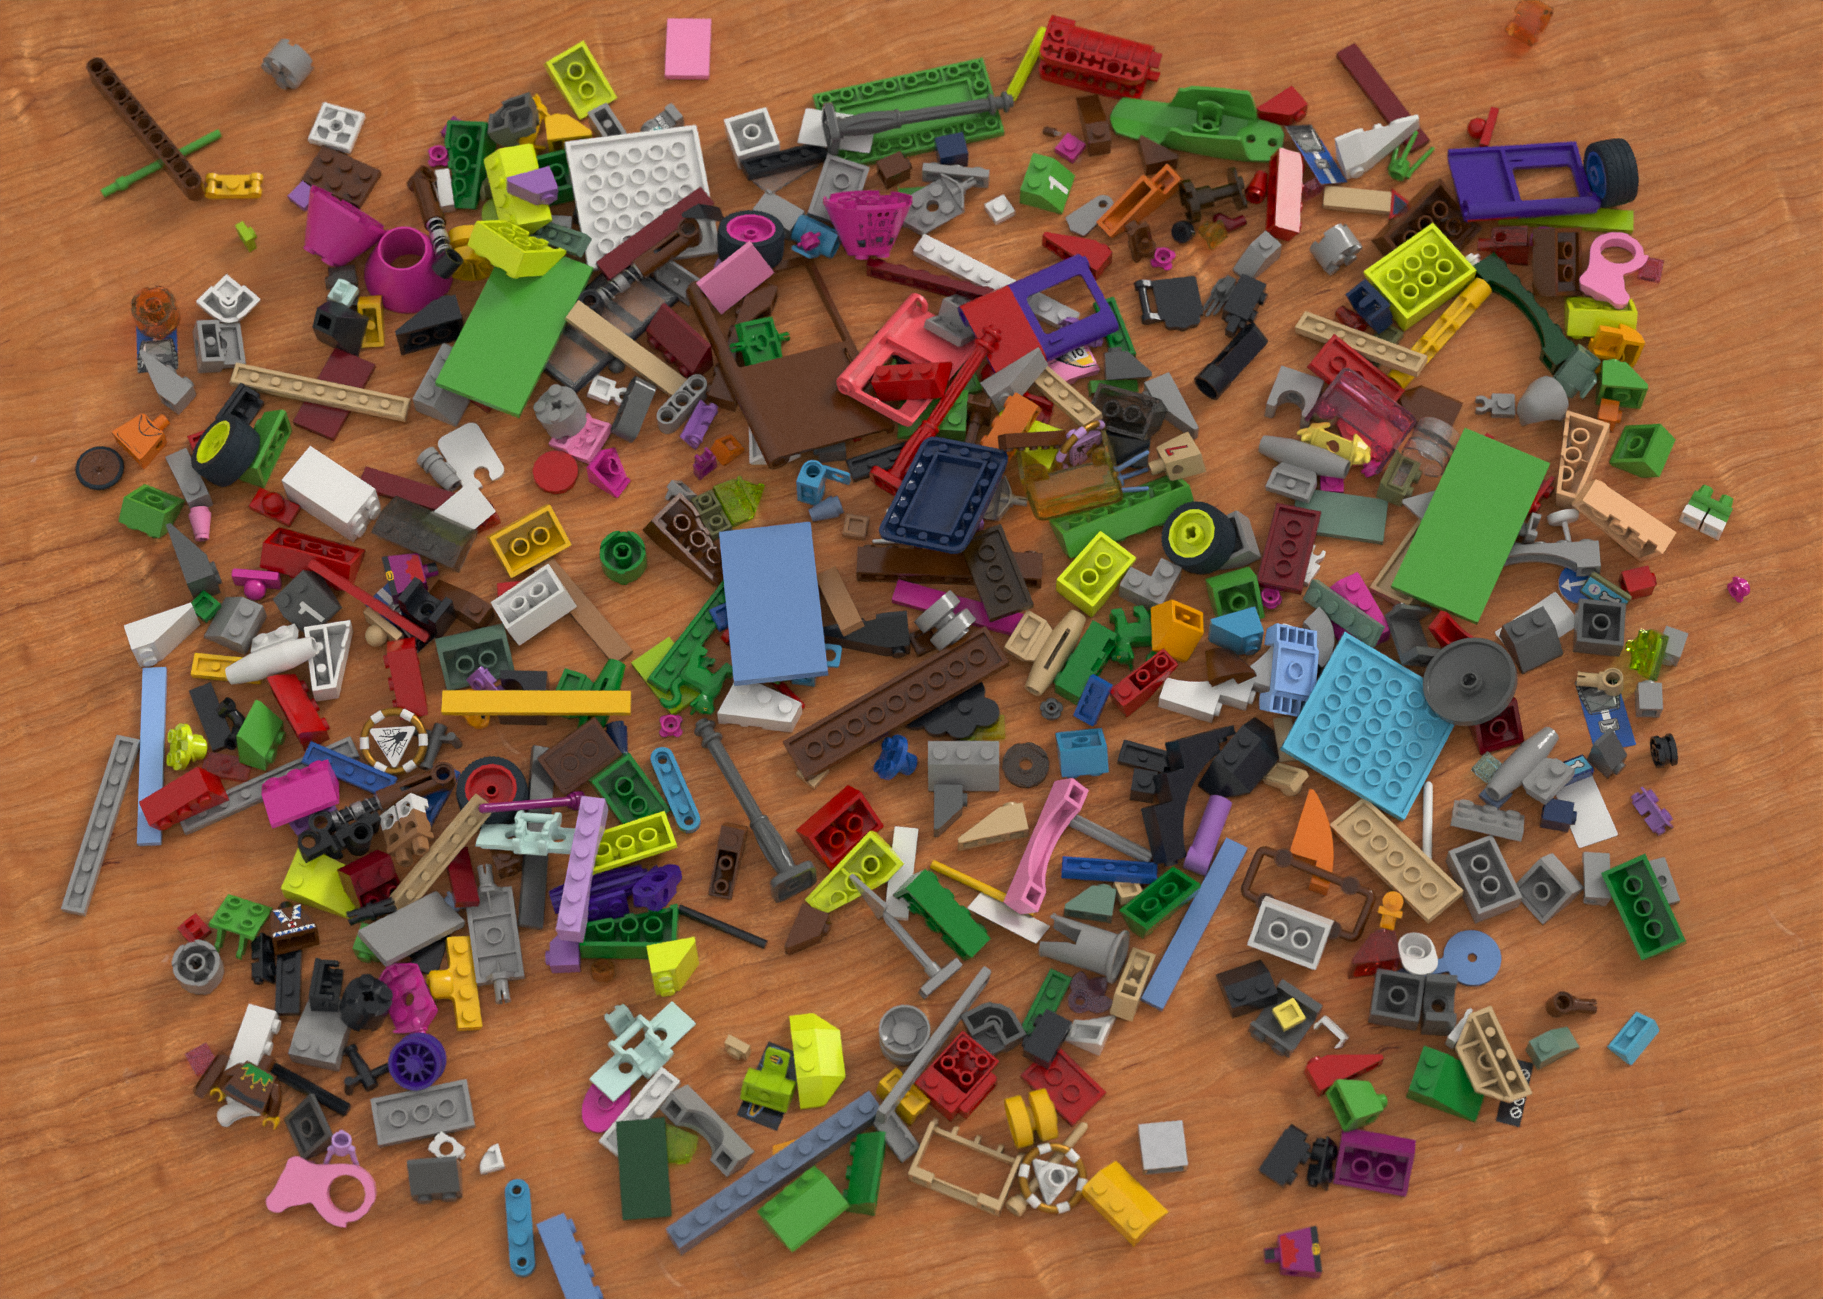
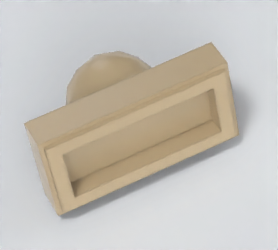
M368 607L363 612L366 621L371 625L365 633V639L368 644L379 647L385 644L387 639L389 641L404 639L403 633L372 608Z
M1276 762L1262 780L1267 785L1280 788L1281 792L1286 796H1296L1300 793L1302 783L1309 775L1303 769Z

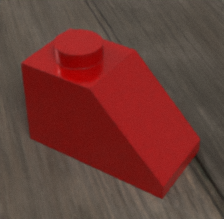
M1291 85L1257 107V118L1276 125L1290 126L1295 122H1301L1306 117L1308 103Z

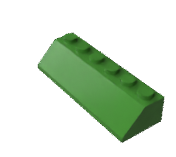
M1166 475L1137 486H1148V491L1113 495L1050 519L1049 522L1062 551L1069 558H1076L1100 531L1115 542H1121L1130 535L1145 533L1148 531V528L1156 525L1163 526L1168 516L1177 507L1194 501L1190 485L1183 479L1170 481Z

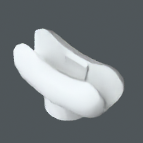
M227 1096V1105L219 1109L217 1119L220 1125L229 1127L238 1119L247 1116H260L261 1114Z

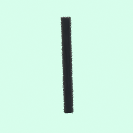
M680 904L678 908L680 915L762 949H765L768 940L684 905Z

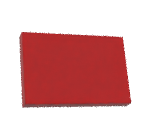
M1061 1048L1049 1070L1033 1062L1020 1075V1078L1034 1091L1045 1088L1049 1099L1053 1102L1056 1113L1071 1127L1106 1095V1091Z

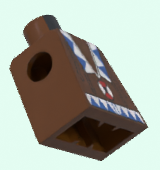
M285 901L278 906V910L270 913L271 936L275 955L320 945L317 925L305 905L292 906L291 902Z

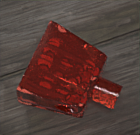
M1528 226L1494 227L1491 230V238H1478L1477 250L1491 252V254L1495 252L1499 258L1504 259L1506 264L1528 266Z

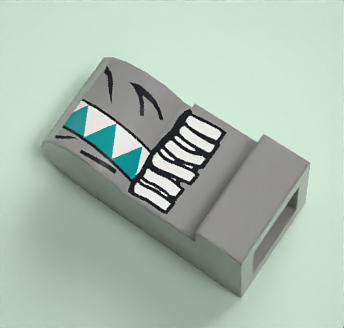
M670 103L664 107L665 111L655 116L654 119L645 122L640 128V132L683 127L684 119L677 108Z

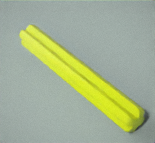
M1044 27L1038 29L1006 91L1008 95H1012L1013 101L1017 100L1039 57L1040 46L1046 31Z

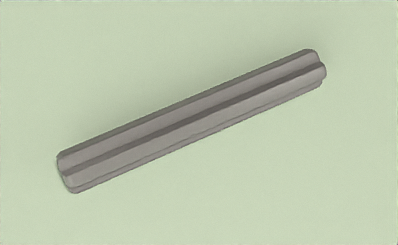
M1076 815L1068 824V826L1141 862H1150L1152 859L1150 850L1079 815Z

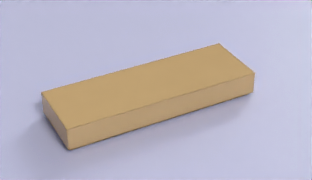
M1325 186L1323 209L1389 215L1392 192Z

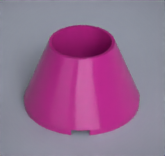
M397 227L384 234L370 253L364 269V279L369 294L371 296L382 295L385 309L403 314L418 313L433 300L447 294L452 285L453 277L443 279L434 272L432 263L436 259L430 236L411 227ZM414 254L422 257L417 264L409 268L390 266L396 258L402 255Z

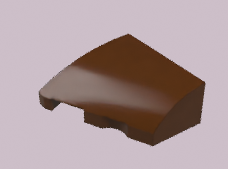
M1214 648L1205 651L1208 682L1212 687L1233 678L1237 684H1240L1257 676L1254 669L1232 650Z

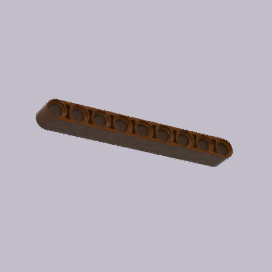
M99 57L90 59L86 68L94 86L185 196L191 201L201 200L205 196L206 190L199 173L105 60Z

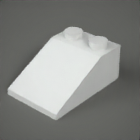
M188 603L126 624L124 628L139 666L150 667L163 660L200 625L192 603Z

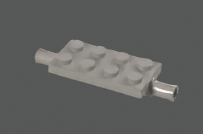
M482 864L477 867L480 883L477 890L480 900L479 907H466L477 987L494 984L495 1003L503 1004V994L506 1004L511 1002L508 982L525 979L512 886L498 887L494 884L492 865L485 864V874Z

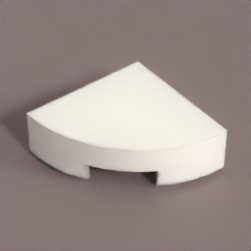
M498 1144L491 1146L483 1156L480 1163L481 1175L505 1169Z

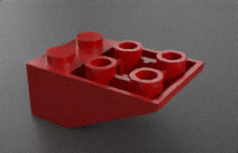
M962 1030L915 1081L914 1085L930 1100V1106L949 1122H952L959 1114L960 1105L987 1075L995 1069L999 1060Z

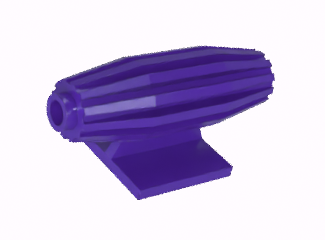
M641 864L623 866L592 875L587 922L606 918L616 919L625 917V914H630L626 897L633 894L632 888L648 873L647 868L642 869ZM564 884L549 891L555 914H559Z

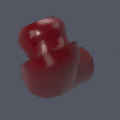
M1216 213L1212 218L1214 225L1225 232H1231L1247 225L1243 215L1232 219L1224 214Z

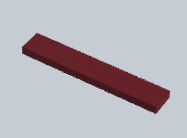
M1356 43L1337 52V59L1388 125L1394 120L1411 116ZM1420 127L1409 151L1410 154L1429 144V138ZM1412 135L1402 142L1405 147L1407 146Z
M700 186L599 259L595 265L607 280L611 281L617 274H621L632 264L631 261L677 229L679 222L685 219L681 215L683 212L698 203L714 206L715 203Z
M367 466L361 476V480L376 489L377 495L433 512L455 494L451 491ZM489 518L481 523L480 526L486 527Z

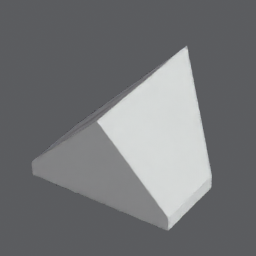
M1109 1015L1089 1020L1074 1019L1071 1031L1065 1041L1100 1056L1117 1016Z

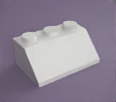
M549 564L491 602L505 628L519 646L577 607Z

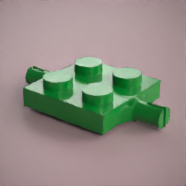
M773 317L735 324L739 342L731 343L729 348L736 347L730 349L732 353L741 351L745 366L783 357L781 342L789 341L790 337L785 336L790 334L788 332L779 334L775 328Z

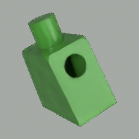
M1338 1079L1325 1093L1344 1132L1372 1124L1388 1104L1386 1095L1376 1094L1372 1084L1368 1081Z

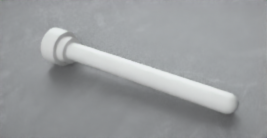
M1427 781L1423 785L1422 851L1432 860L1433 784Z

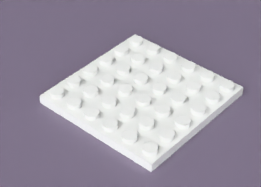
M696 125L568 141L564 144L580 231L592 238L584 253L586 263L593 267V271L599 270L595 265L599 259L700 186L710 197ZM697 220L703 236L702 242L697 247L686 249L672 260L718 254L715 222ZM689 231L686 234H692L694 231Z

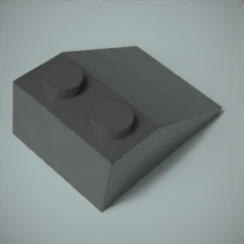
M171 523L166 524L193 599L203 590L211 596L221 593L219 584H222V580L215 562H209L207 555Z

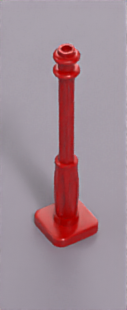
M992 324L989 327L982 328L984 335L981 339L974 340L976 347L928 419L923 420L921 425L908 439L892 468L885 471L878 466H873L869 472L873 484L895 497L921 443L926 438L936 437L939 433L938 427L985 356L993 354V344L1001 342L1002 337L1000 334L1002 331Z

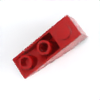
M1163 648L1111 689L1110 697L1112 702L1127 718L1148 701L1179 666L1178 663Z

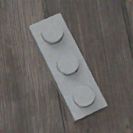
M936 162L923 163L922 182L933 183L940 179V174L943 173L958 181V183H962L973 176L977 183L973 187L988 188L989 170L982 167L968 168L960 165H941Z

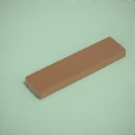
M836 566L818 574L817 582L843 636L864 627L863 621Z

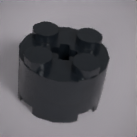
M362 974L361 977L353 979L345 988L339 1004L342 1014L341 1020L355 1031L360 1032V1029H371V1032L377 1030L383 1025L388 1015L393 998L392 990L384 982L374 978L371 974Z

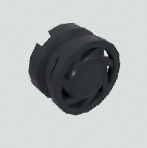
M1668 733L1663 737L1652 736L1650 738V752L1655 767L1659 769L1664 768L1668 764H1671V766L1677 765L1678 752L1673 735Z

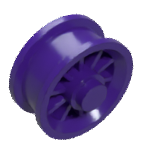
M415 1032L405 1036L393 1047L388 1058V1067L392 1078L403 1088L414 1091L423 1090L431 1086L443 1074L447 1063L446 1052L440 1041L434 1036L423 1032Z

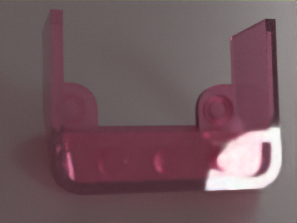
M1343 368L1304 419L1308 422L1315 412L1320 418L1328 420L1333 419L1337 415L1371 440L1373 443L1370 448L1373 457L1382 461L1374 471L1376 474L1380 473L1416 424L1415 417L1408 410L1349 368Z

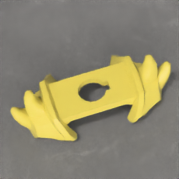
M1329 422L1312 423L1310 427L1300 429L1297 432L1298 436H1302V442L1305 441L1308 444L1329 451L1331 450L1327 442L1331 440L1336 441L1340 448L1338 452L1333 453L1350 461V467L1352 465H1363L1371 460V448L1357 434H1354L1353 441L1325 431V428L1330 427Z

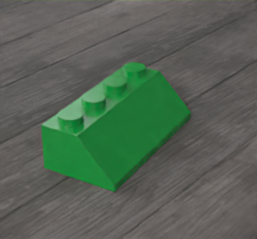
M1642 854L1601 873L1641 961L1665 954L1687 944L1646 854Z

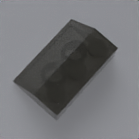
M1100 382L1091 402L1092 405L1102 412L1103 419L1101 420L1106 425V431L1144 442L1160 430L1168 411L1159 398Z

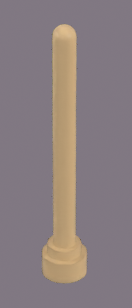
M1081 1122L1063 1144L1072 1148L1087 1131V1123ZM1055 1152L1047 1162L1059 1164L1065 1155ZM1036 1176L1028 1184L1032 1193L1039 1187ZM1021 1192L1020 1195L1011 1196L1005 1206L1015 1216L1020 1217L1026 1211L1028 1203Z

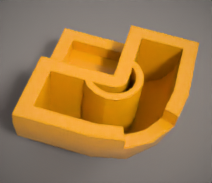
M1619 324L1618 328L1599 325L1595 337L1590 338L1587 348L1601 361L1594 372L1599 374L1603 360L1609 359L1626 362L1633 368L1638 362L1645 346V341L1641 334L1629 326Z

